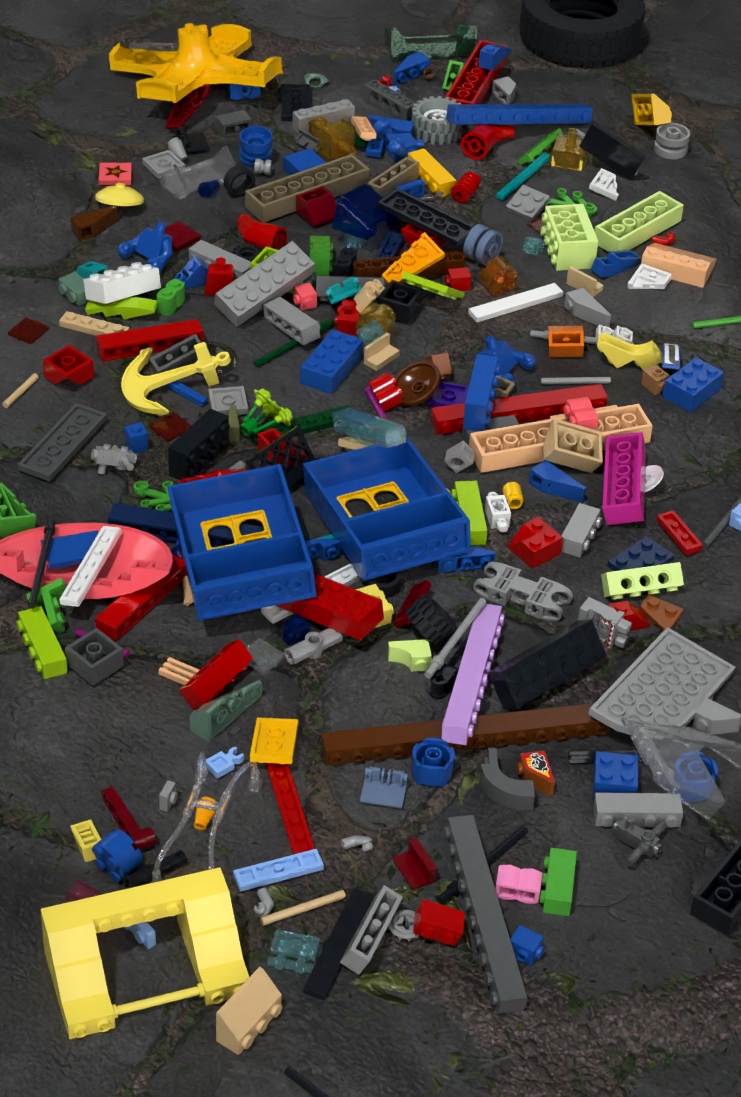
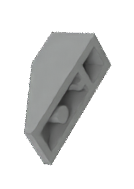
M584 288L566 293L564 307L574 316L597 326L600 324L610 327L611 314Z

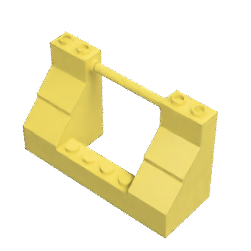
M220 867L41 909L44 953L69 1039L82 1038L89 1034L114 1029L115 1018H118V1014L121 1015L198 995L204 998L206 1006L220 1004L223 1001L229 1000L249 978L242 956L230 893ZM177 915V922L198 980L197 986L118 1006L111 1004L96 933L108 932L109 930L121 927H129L134 924Z

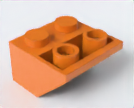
M548 326L549 357H583V326Z

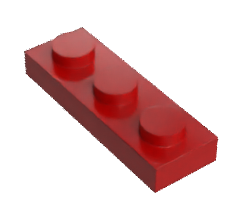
M674 510L657 515L656 521L685 555L702 551L703 544Z

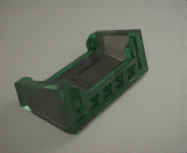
M463 24L457 28L454 35L404 37L400 35L396 28H385V43L391 60H403L417 52H421L428 58L469 57L478 44V31L475 25Z

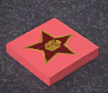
M100 163L99 185H115L116 183L131 185L132 163Z

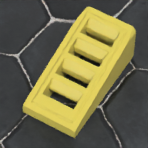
M92 820L71 825V831L84 861L95 860L96 857L92 852V847L101 840V837Z

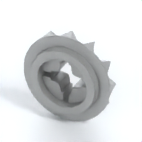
M400 910L394 913L388 929L391 931L392 936L398 937L399 941L402 938L408 941L411 938L418 939L419 935L413 933L414 911ZM404 921L407 924V926H409L408 930H406L403 926Z

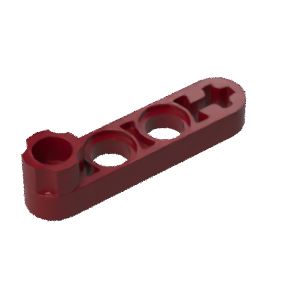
M113 786L101 790L103 801L117 825L134 841L132 847L135 851L138 848L141 851L157 844L153 829L147 827L140 830Z

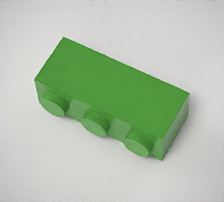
M550 848V855L545 856L543 869H548V871L543 873L541 886H546V889L541 890L540 903L544 904L543 913L563 916L570 915L577 851Z

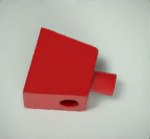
M219 257L216 259V264H209L204 295H216L218 291L236 280L234 266L226 264L225 258Z

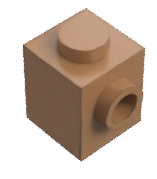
M654 365L643 370L641 384L656 395L663 392L665 380L670 375L658 365Z

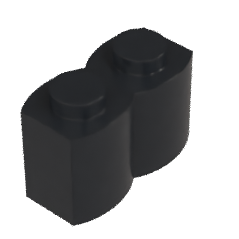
M344 247L340 251V256L334 261V276L351 277V274H353V263L357 260V249Z

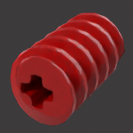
M468 171L452 187L451 195L456 202L464 204L475 193L481 183L478 174Z

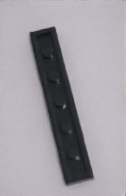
M353 888L303 988L304 994L322 1000L326 999L342 966L340 961L374 899V894Z

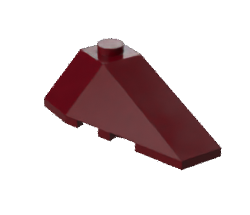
M204 84L191 91L177 103H174L165 128L177 129L182 127L207 98L211 85Z

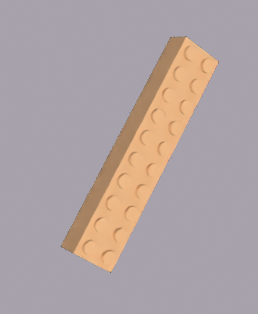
M639 404L596 411L598 427L593 430L602 432V451H606L607 436L642 432L645 443L650 442L653 425ZM568 416L555 418L569 422ZM553 419L470 433L469 447L475 452L474 461L480 472H489L545 461L543 444Z

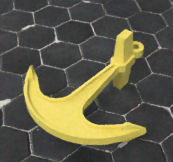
M202 342L194 345L198 358L196 363L151 376H142L140 371L145 364H148L152 353V348L150 347L143 349L129 364L123 374L121 382L123 394L127 402L139 411L157 414L158 416L166 415L169 413L168 409L157 402L146 399L150 391L197 372L203 373L208 387L219 384L215 369L218 365H228L231 362L228 352H220L216 357L211 356L206 343Z

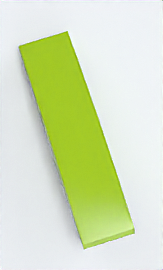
M127 297L106 304L88 300L85 311L87 315L103 312L105 317L121 314L123 319H129L155 313L158 302L157 300L140 297Z

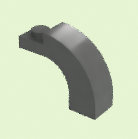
M488 748V755L484 757L480 769V783L485 793L492 800L507 808L533 810L535 799L533 780H515L504 775L498 766L497 748Z

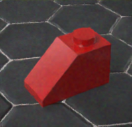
M622 601L608 604L609 607L617 612L620 610L625 613L623 619L632 622L630 631L650 627L643 611L630 602Z

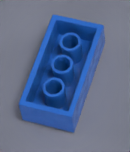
M331 330L300 367V384L332 394L363 356V339Z
M482 354L476 355L465 401L463 429L480 432L485 431L486 425H490L491 415L489 413L493 412L494 402L491 401H495L497 390L494 388H498L499 378L496 377L500 373L501 366L497 364L498 357Z

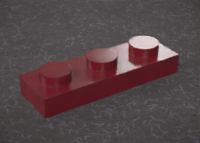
M428 580L413 585L392 622L396 628L411 624L406 615V610L422 594L428 596V591L432 586Z

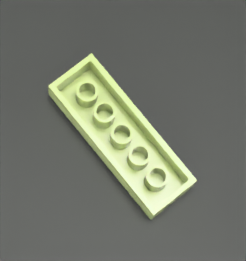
M658 191L595 226L598 246L608 252L629 251L652 238L653 235H657L680 222L684 205Z

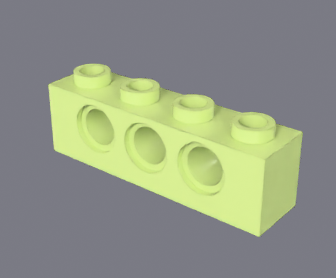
M680 562L601 574L604 597L611 596V600L621 599L624 594H629L630 597L641 596V592L648 591L649 595L660 593L659 589H666V592L677 591L679 586L684 585ZM659 574L664 577L663 584L658 581ZM640 577L646 580L645 586L640 584ZM622 579L627 582V589L621 586Z

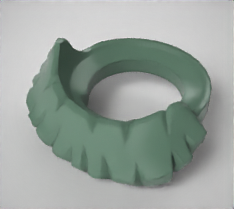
M307 73L304 76L306 84H309L313 79L321 81L317 86L311 85V89H319L329 82L321 74Z

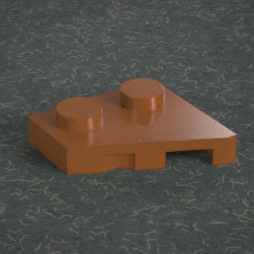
M649 594L640 605V610L643 611L645 617L654 626L658 625L663 631L667 627L672 630L682 617L684 611L683 608Z

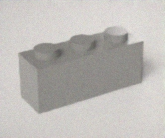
M582 503L578 504L562 534L561 552L580 558L584 551L587 552L590 539H594L596 528H599L602 522L600 517L601 509Z

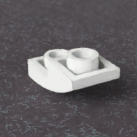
M600 324L596 328V338L601 333H607L623 341L632 342L633 331L617 325L616 329L612 330Z

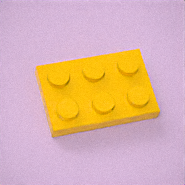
M257 717L250 751V762L292 764L298 731V719Z

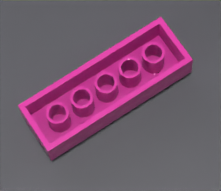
M642 432L606 437L603 512L607 525L644 521L646 446Z

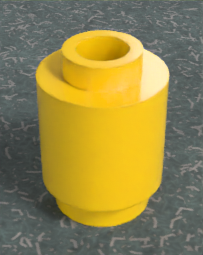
M516 482L505 484L502 491L509 508H520L524 500L520 485Z

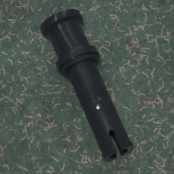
M179 850L152 865H142L137 871L131 874L126 873L122 878L123 884L126 889L150 884L155 877L186 863L187 857L182 850Z

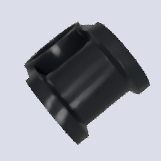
M444 663L441 669L437 670L430 678L432 684L429 688V695L434 699L446 697L451 687L455 684L459 668Z

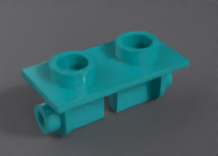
M351 277L342 281L344 287H341L339 283L328 287L325 291L331 304L356 295L361 289L358 278Z

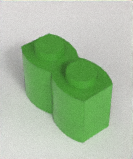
M172 279L166 284V288L161 289L157 293V313L170 316L176 311L177 307L185 302V282Z

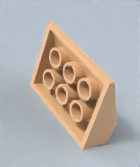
M653 243L647 246L642 255L641 263L671 273L672 280L704 288L717 259Z

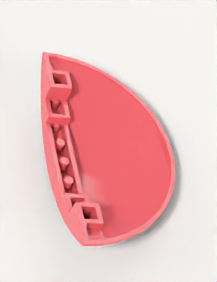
M65 523L55 525L56 532L52 538L98 530L99 533L103 526L121 528V536L84 599L111 598L138 591L164 578L172 568L173 558L169 547L162 540L147 532L127 526L106 523ZM45 526L22 531L0 540V573L32 588L42 548L41 540H44ZM46 562L41 587L60 578L69 584L79 565L49 570Z

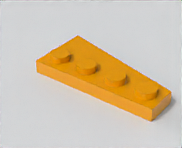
M424 232L411 245V248L407 252L405 251L401 258L395 261L382 274V278H384V282L387 285L391 280L404 283L407 279L401 278L403 271L417 275L443 259L445 253Z

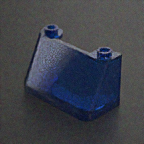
M363 184L339 197L332 228L368 240L375 236L377 223L385 221L389 226H393L398 222L399 218L378 208V201L383 197L370 185Z

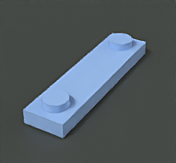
M317 849L233 870V877L241 892L324 870V864Z

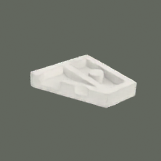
M601 168L590 183L589 189L616 201L619 195L616 191V175Z
M641 263L628 282L627 288L665 289L671 280L672 274Z

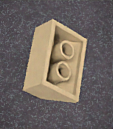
M554 418L543 444L544 460L592 473L603 463L602 432Z
M259 967L216 1012V1041L237 1055L244 1049H248L252 1045L254 1038L259 1033H263L272 1018L278 1017L282 1011V994L263 968Z

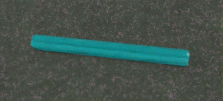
M546 152L541 154L497 193L496 198L503 201L549 161L550 154Z

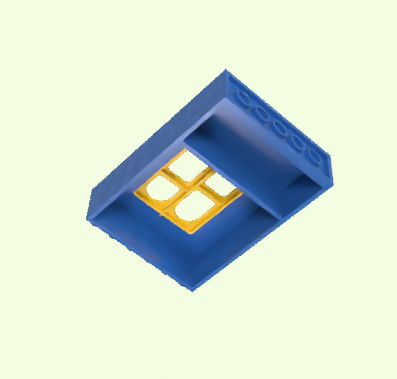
M407 436L303 463L305 494L333 537L340 541L341 549L362 581L471 551L470 519ZM382 491H390L396 494L399 500L378 505L374 496ZM352 499H363L370 505L373 512L352 517L345 504Z
M281 464L167 486L172 517L198 621L316 597L313 566ZM255 519L263 524L264 531L241 535L239 526L246 520ZM220 525L229 527L233 534L234 544L212 548L208 537L209 530Z

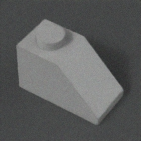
M509 76L493 80L492 94L503 104H512L517 88L516 83Z
M705 698L695 711L692 726L709 735L738 732L741 725V714Z

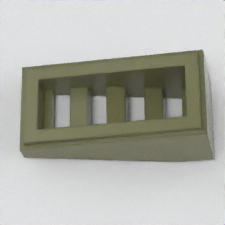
M231 404L228 414L230 425L229 439L230 442L240 440V427L236 405Z

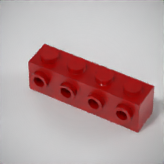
M240 639L232 641L224 646L179 691L192 709L199 708L203 704L212 701L213 697L220 695L225 690L223 687L226 684L229 685L237 679L236 675L249 667L248 663L253 657Z

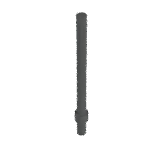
M741 496L702 542L703 548H708L728 524L731 511L741 503Z

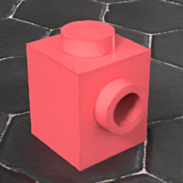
M310 283L294 286V304L301 311L317 308V293Z

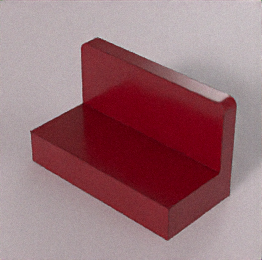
M417 837L410 839L408 851L394 856L393 862L411 890H416L436 882L437 867Z

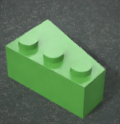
M310 236V259L315 263L313 274L310 278L329 276V272H333V243H330V236Z
M0 483V538L35 528L37 516L34 513H30L24 503H19L15 499L16 496L3 483Z

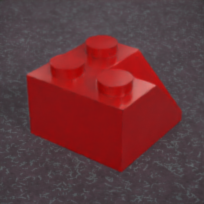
M69 344L43 359L44 377L54 384L65 379L83 384L94 377V363L91 358Z
M536 517L523 524L508 544V549L531 569H534L561 554L563 537L540 517Z

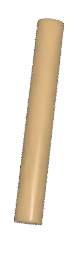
M36 373L32 374L2 403L3 407L8 408L39 379V376Z

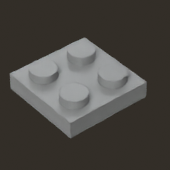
M170 150L142 158V164L157 179L185 170V164Z
M522 185L506 205V211L533 222L550 201V196Z
M244 386L208 389L211 409L228 416L231 404H235L237 415L248 414Z

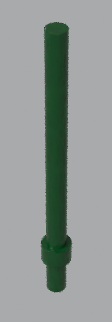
M333 318L324 323H319L320 334L334 325L335 321ZM293 339L254 361L255 367L265 364L300 343Z

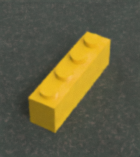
M425 149L409 152L408 157L419 162L418 178L424 180L425 185L434 194L437 191H442L443 195L441 197L451 195V189L456 184V179Z

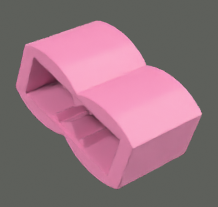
M499 865L495 887L497 897L505 900L516 899L528 904L538 903L543 873L532 868L520 869L513 865Z

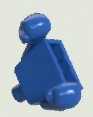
M382 118L374 124V130L385 137V149L395 163L408 157L409 152L424 147L423 140H415L410 133H394L390 127L391 122Z
M157 221L155 228H145L132 241L129 240L121 243L118 247L119 256L126 260L130 258L133 251H136L149 258L148 264L159 268L160 275L173 254L172 236L165 233L167 224Z
M494 336L485 338L487 347L481 354L498 357L497 364L501 366L500 373L497 376L515 382L513 375L508 372L516 363L521 365L525 371L533 369L536 360L532 354L521 351L519 353L511 348L506 341H496Z

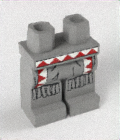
M588 597L580 607L578 620L592 619L601 643L606 645V648L612 649L614 645L624 648L628 643L629 636L627 634L631 629L632 622L623 619L625 613L620 610L617 612L615 609Z

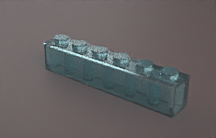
M351 407L332 413L335 431L385 448L406 443L407 432L404 424Z

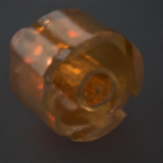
M502 256L490 259L487 262L486 268L482 267L480 270V281L496 297L502 292L512 291L516 287L515 282L518 272Z

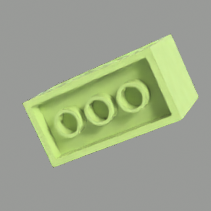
M584 204L545 206V213H542L543 226H541L540 231L541 236H544V244L547 245L548 255H551V263L554 264L556 271L568 270L569 267L577 270L591 269L597 255L598 239Z

